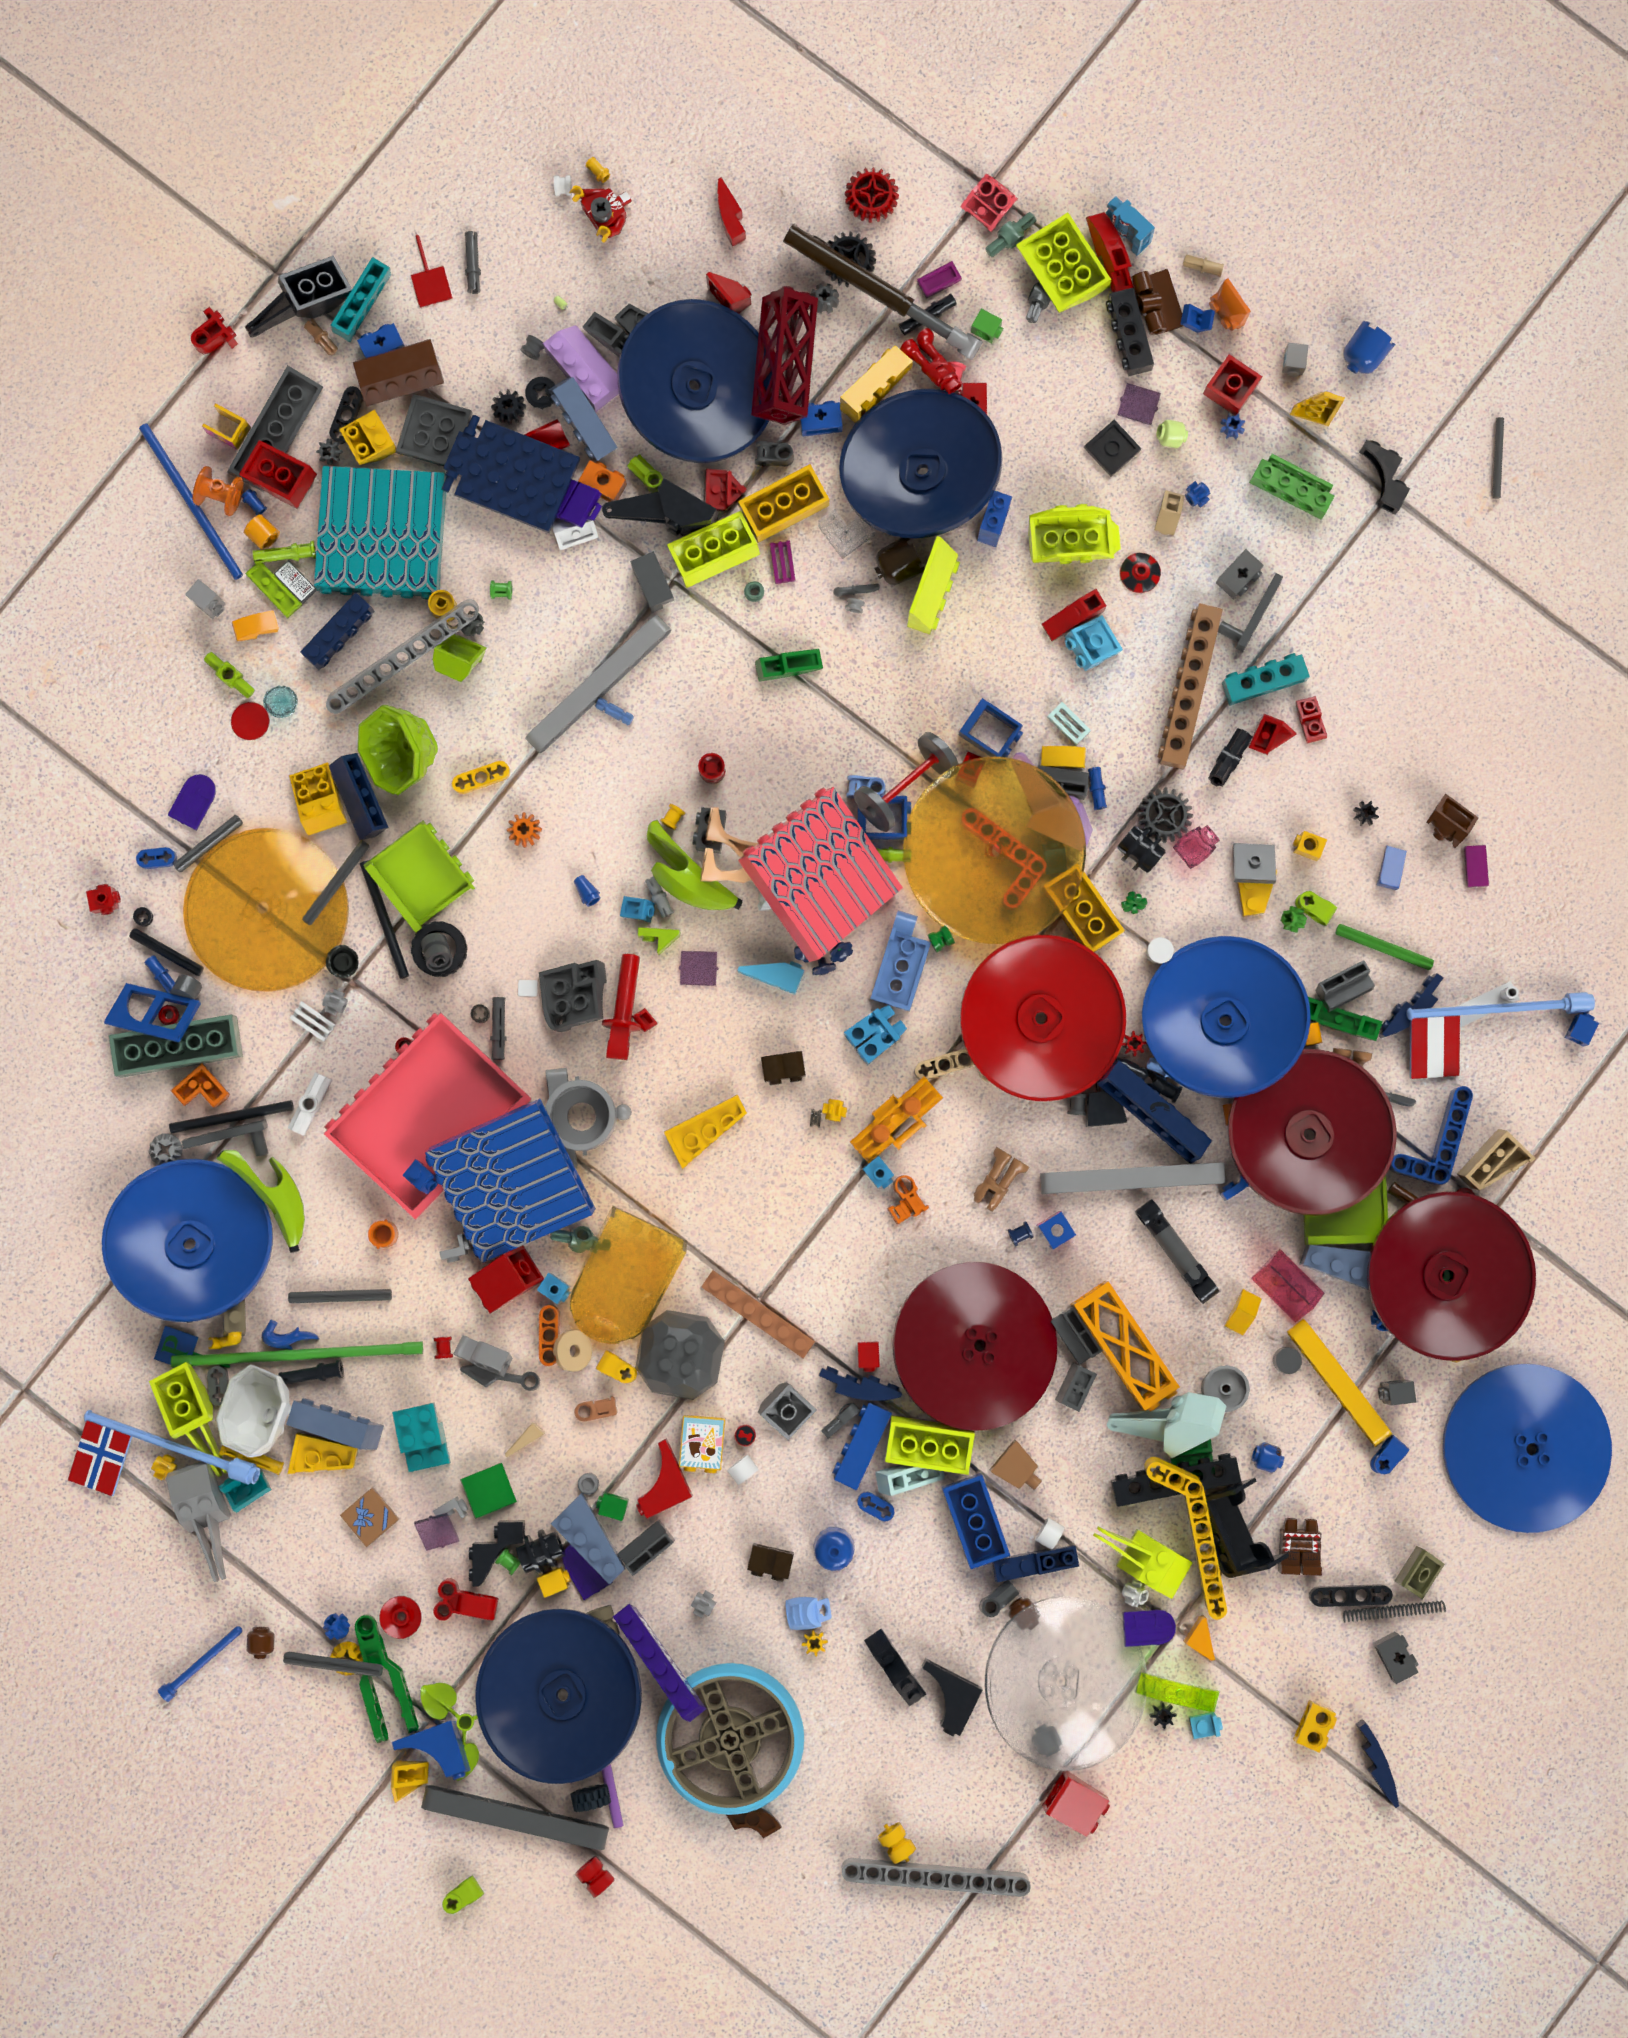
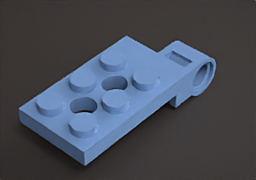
M898 910L870 1000L910 1012L931 945L929 941L912 937L918 916ZM901 960L908 963V969L904 972L899 971L896 967L897 962ZM893 980H899L902 983V989L893 991L890 983Z

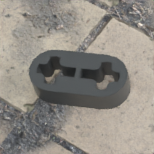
M218 1365L209 1369L207 1379L209 1399L212 1404L220 1406L223 1398L219 1402V1399L215 1398V1394H218V1387H220V1393L225 1395L229 1384L227 1369ZM216 1369H218L219 1373L223 1374V1377L219 1378V1384L217 1383V1378L213 1377Z

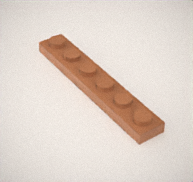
M712 1270L701 1286L804 1359L815 1343L813 1339L716 1271Z

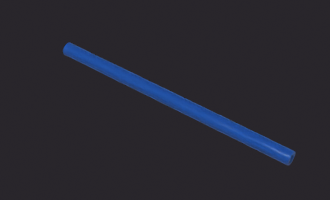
M147 423L141 425L139 430L234 580L241 578L243 573L200 505L198 506L193 503V494Z

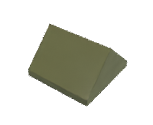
M1416 1546L1395 1579V1582L1423 1600L1445 1564L1426 1550Z

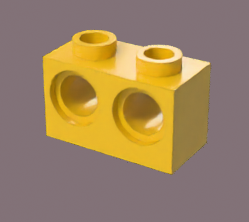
M1309 1700L1293 1740L1320 1753L1321 1749H1325L1327 1746L1329 1730L1333 1729L1336 1724V1713L1327 1707ZM1320 1712L1325 1713L1324 1721L1316 1722L1317 1714ZM1311 1732H1316V1740L1309 1742L1307 1739L1308 1735Z

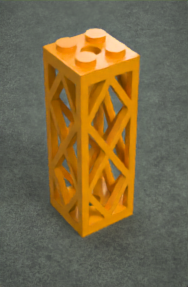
M1103 1281L1070 1304L1075 1308L1140 1409L1152 1411L1160 1406L1159 1401L1163 1398L1168 1400L1178 1393L1176 1390L1180 1386L1109 1281ZM1107 1293L1115 1306L1098 1298ZM1089 1304L1091 1320L1083 1310ZM1098 1305L1119 1314L1120 1340L1100 1331ZM1128 1326L1146 1352L1129 1345ZM1103 1338L1120 1346L1121 1365ZM1129 1350L1149 1359L1150 1386L1131 1377ZM1159 1372L1161 1373V1375H1162L1163 1378L1165 1379V1380H1164L1163 1382H1161V1383H1160V1379H1159ZM1134 1384L1149 1391L1141 1396Z

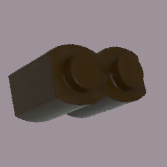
M802 1051L761 1057L765 1083L769 1082L770 1086L782 1084L781 1080L790 1079V1082L802 1081V1077L806 1076Z

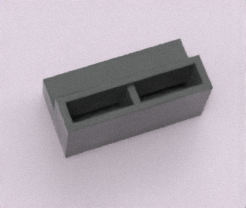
M654 551L630 561L651 613L663 609V605L674 601Z
M1038 765L1037 769L1060 796L1065 795L1068 797L1071 795L1080 800L1086 798L1089 773Z
M1363 960L1320 982L1315 991L1326 1010L1330 1012L1372 991L1375 985L1369 976L1370 969Z
M1071 1306L1051 1320L1057 1333L1079 1365L1103 1351L1074 1307Z
M658 1520L617 1555L625 1563V1567L630 1574L634 1576L672 1545L675 1539L661 1521Z

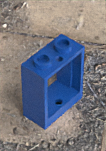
M994 491L979 530L978 542L997 547L1009 512L1012 496Z
M982 698L958 735L1000 762L1002 758L1006 759L1012 751L1009 747L1013 741L1017 743L1023 735L1021 731L1023 725ZM984 711L1014 730L999 753L969 734Z
M896 796L887 803L902 804L901 833L866 832V818L858 808L857 822L870 840H906L907 834H911V822H907V814H911V802H907V796Z

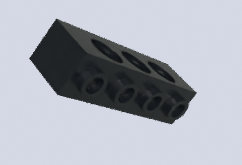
M1129 288L1110 293L1108 301H1106V309L1113 318L1111 320V327L1113 332L1117 333L1116 345L1118 351H1122L1123 358L1121 362L1123 370H1127L1128 377L1152 371L1154 361L1134 289ZM1119 311H1126L1128 313V316H1121L1119 314ZM1129 329L1133 331L1134 335L1128 336L1124 333V330ZM1132 348L1137 349L1139 354L1133 355L1129 350Z

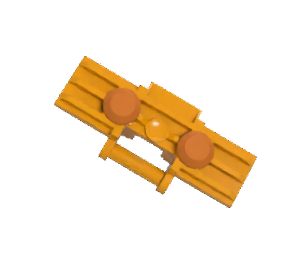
M924 1076L901 1097L897 1099L892 1094L884 1104L872 1112V1115L875 1117L873 1122L854 1137L850 1143L868 1164L892 1143L900 1150L903 1143L920 1128L927 1126L921 1117L940 1102L943 1097ZM912 1116L916 1122L895 1139L892 1133Z

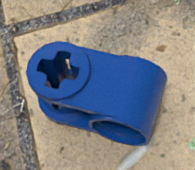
M1391 1435L1370 1461L1371 1469L1376 1473L1389 1474L1407 1455L1409 1448L1396 1436ZM1379 1461H1384V1468H1379L1381 1466Z

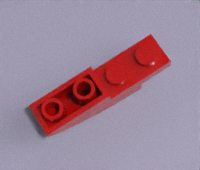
M1105 212L1086 217L1097 257L1102 256L1105 270L1111 278L1110 286L1112 293L1134 288L1128 270L1132 266L1129 256L1110 218Z

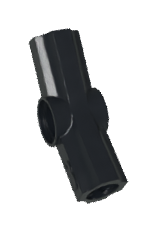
M1237 728L1227 746H1224L1216 760L1217 763L1208 777L1214 786L1223 787L1230 774L1236 769L1243 757L1244 750L1253 737L1247 731Z

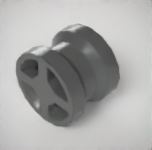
M603 197L592 201L591 211L595 221L604 223L610 220L612 216L610 202Z
M528 335L526 344L522 345L520 350L526 356L538 360L540 357L539 352L544 349L543 342L532 335Z

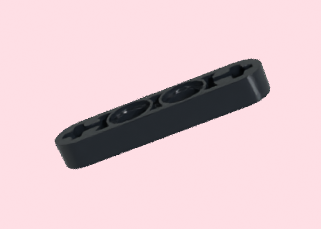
M1382 1584L1319 1586L1311 1589L1309 1593L1310 1601L1318 1607L1385 1605L1393 1597L1391 1589ZM1360 1589L1365 1590L1367 1593L1364 1601L1356 1599V1592ZM1370 1589H1373V1593H1381V1589H1383L1387 1596H1384V1600H1381L1379 1596H1372ZM1328 1590H1331L1330 1598L1332 1602H1329L1328 1598H1321V1602L1314 1598V1595H1318V1591L1323 1595H1329ZM1338 1590H1343L1346 1593V1598L1342 1602H1337L1335 1599V1593Z

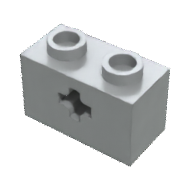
M199 579L185 594L212 619L215 616L218 617L226 605L214 591Z

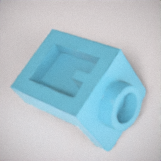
M1214 1712L1189 1717L1194 1739L1213 1735L1216 1737L1221 1736L1220 1730H1223L1222 1721Z

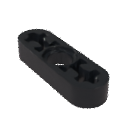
M355 386L346 388L329 431L333 442L346 443L343 436L337 438L335 434L341 428L338 422L343 424L344 427V425L346 426L357 418L363 402V395L360 389ZM355 392L358 398H354L351 403L352 406L355 407L353 409L351 406H349L351 402L349 395H353ZM348 410L352 412L349 420L341 419L343 411Z

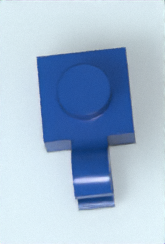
M1240 1175L1239 1182L1234 1184L1232 1181L1222 1187L1224 1191L1220 1195L1226 1201L1250 1186Z

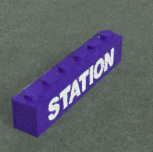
M628 1604L613 1616L614 1620L682 1719L691 1722L706 1710L702 1701L639 1610L633 1605Z

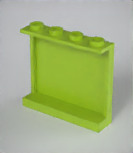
M424 820L364 864L367 872L415 933L422 928V924L470 888L472 890L475 889L472 884L475 881L468 871L464 873L461 870L460 866L462 863L456 855L451 857L447 852L450 849L443 839L440 841L435 836L437 833L436 829L431 823L426 824Z
M1386 1175L1372 1193L1348 1209L1327 1215H1303L1305 1245L1374 1243L1380 1229L1388 1220Z

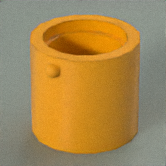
M262 514L255 516L246 525L243 532L261 550L272 546L280 535V531Z

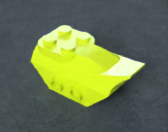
M1078 504L1075 507L1068 508L1067 505H1058L1055 508L1029 515L1028 536L1033 563L1060 562V564H1070L1072 561L1079 560L1080 563H1090L1096 559H1114V554L1121 549L1119 526L1112 521L1110 510L1087 506V504Z

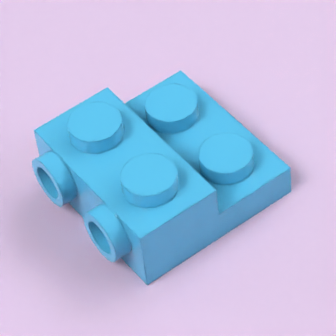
M1103 615L1072 629L1065 636L1066 647L1069 650H1073L1076 655V664L1080 668L1083 667L1085 671L1101 664L1104 660L1123 650Z

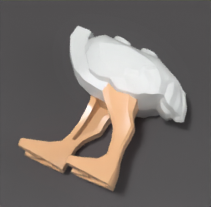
M710 808L706 840L725 843L740 857L744 856L742 852L752 845L755 847L758 844L740 840L727 834L721 824L719 808ZM705 848L700 881L730 880L746 883L751 880L743 867L731 871L720 870L716 866L713 849ZM760 893L758 896L759 911L772 909Z

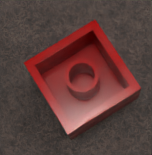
M1229 354L1207 384L1203 395L1236 416L1255 391L1263 376Z

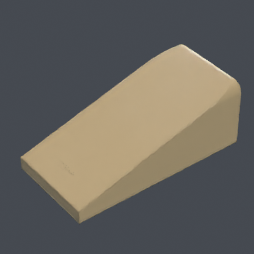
M535 1422L532 1423L509 1448L505 1456L509 1457L546 1432Z

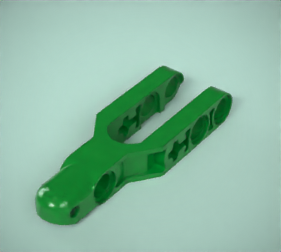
M368 1614L362 1615L355 1623V1632L363 1662L381 1664L388 1670L395 1696L398 1697L402 1709L401 1717L405 1719L408 1734L419 1731L417 1717L403 1669L388 1658L375 1618ZM362 1675L359 1683L374 1738L377 1743H381L389 1739L387 1727L372 1676Z

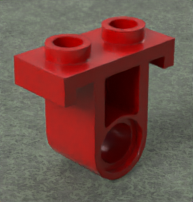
M210 307L205 309L203 312L208 320L191 334V342L196 350L201 354H209L225 341L231 349L238 345L234 339L237 336L230 326L227 328L222 322L225 320L218 311L213 312ZM207 338L204 344H199L201 339Z

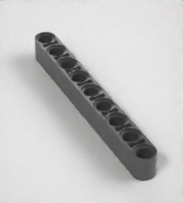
M433 1785L426 1786L421 1808L427 1811L596 1850L605 1849L609 1827L602 1824Z

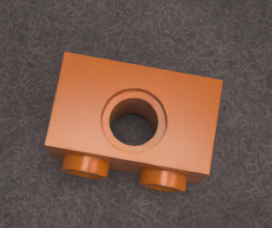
M590 460L578 482L599 490L602 493L600 498L608 502L619 500L627 485L625 476L616 470L611 472L606 469V465L599 461L594 463ZM605 477L609 479L608 483L605 485H601L598 483V481L601 478Z

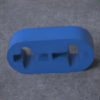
M166 847L141 850L136 856L137 864L144 869L171 867L177 861L175 851ZM166 852L169 855H172V858H169L168 862H166L164 859H159V857L165 856ZM146 854H147V856H149V857H151V858L154 857V859H155V860H149V861H148V864H146L145 862L142 861V859L145 858V855H146Z
M868 1491L858 1496V1506L866 1513L884 1522L894 1517V1507L886 1500ZM867 1496H870V1501L875 1506L867 1505L864 1507L861 1500L862 1497L867 1498ZM877 1506L881 1508L888 1506L891 1514L882 1517V1512L876 1508Z

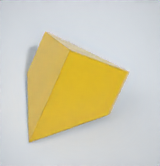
M396 1761L392 1765L391 1790L395 1803L423 1784H428L429 1762Z

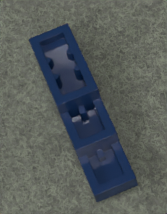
M1362 1719L1356 1723V1726L1368 1741L1361 1746L1373 1763L1367 1770L1390 1803L1397 1808L1399 1807V1801L1388 1761L1376 1737Z

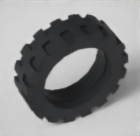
M434 921L428 925L425 924L415 933L416 936L412 939L411 954L413 961L423 972L434 977H446L457 972L456 970L463 966L468 948L465 937L455 926L443 921ZM431 933H446L454 939L456 944V954L452 965L441 972L429 970L422 953L421 941L426 935Z

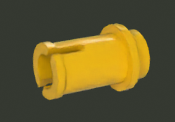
M595 157L588 159L585 165L586 168L596 176L598 182H606L610 178L609 169L604 168Z

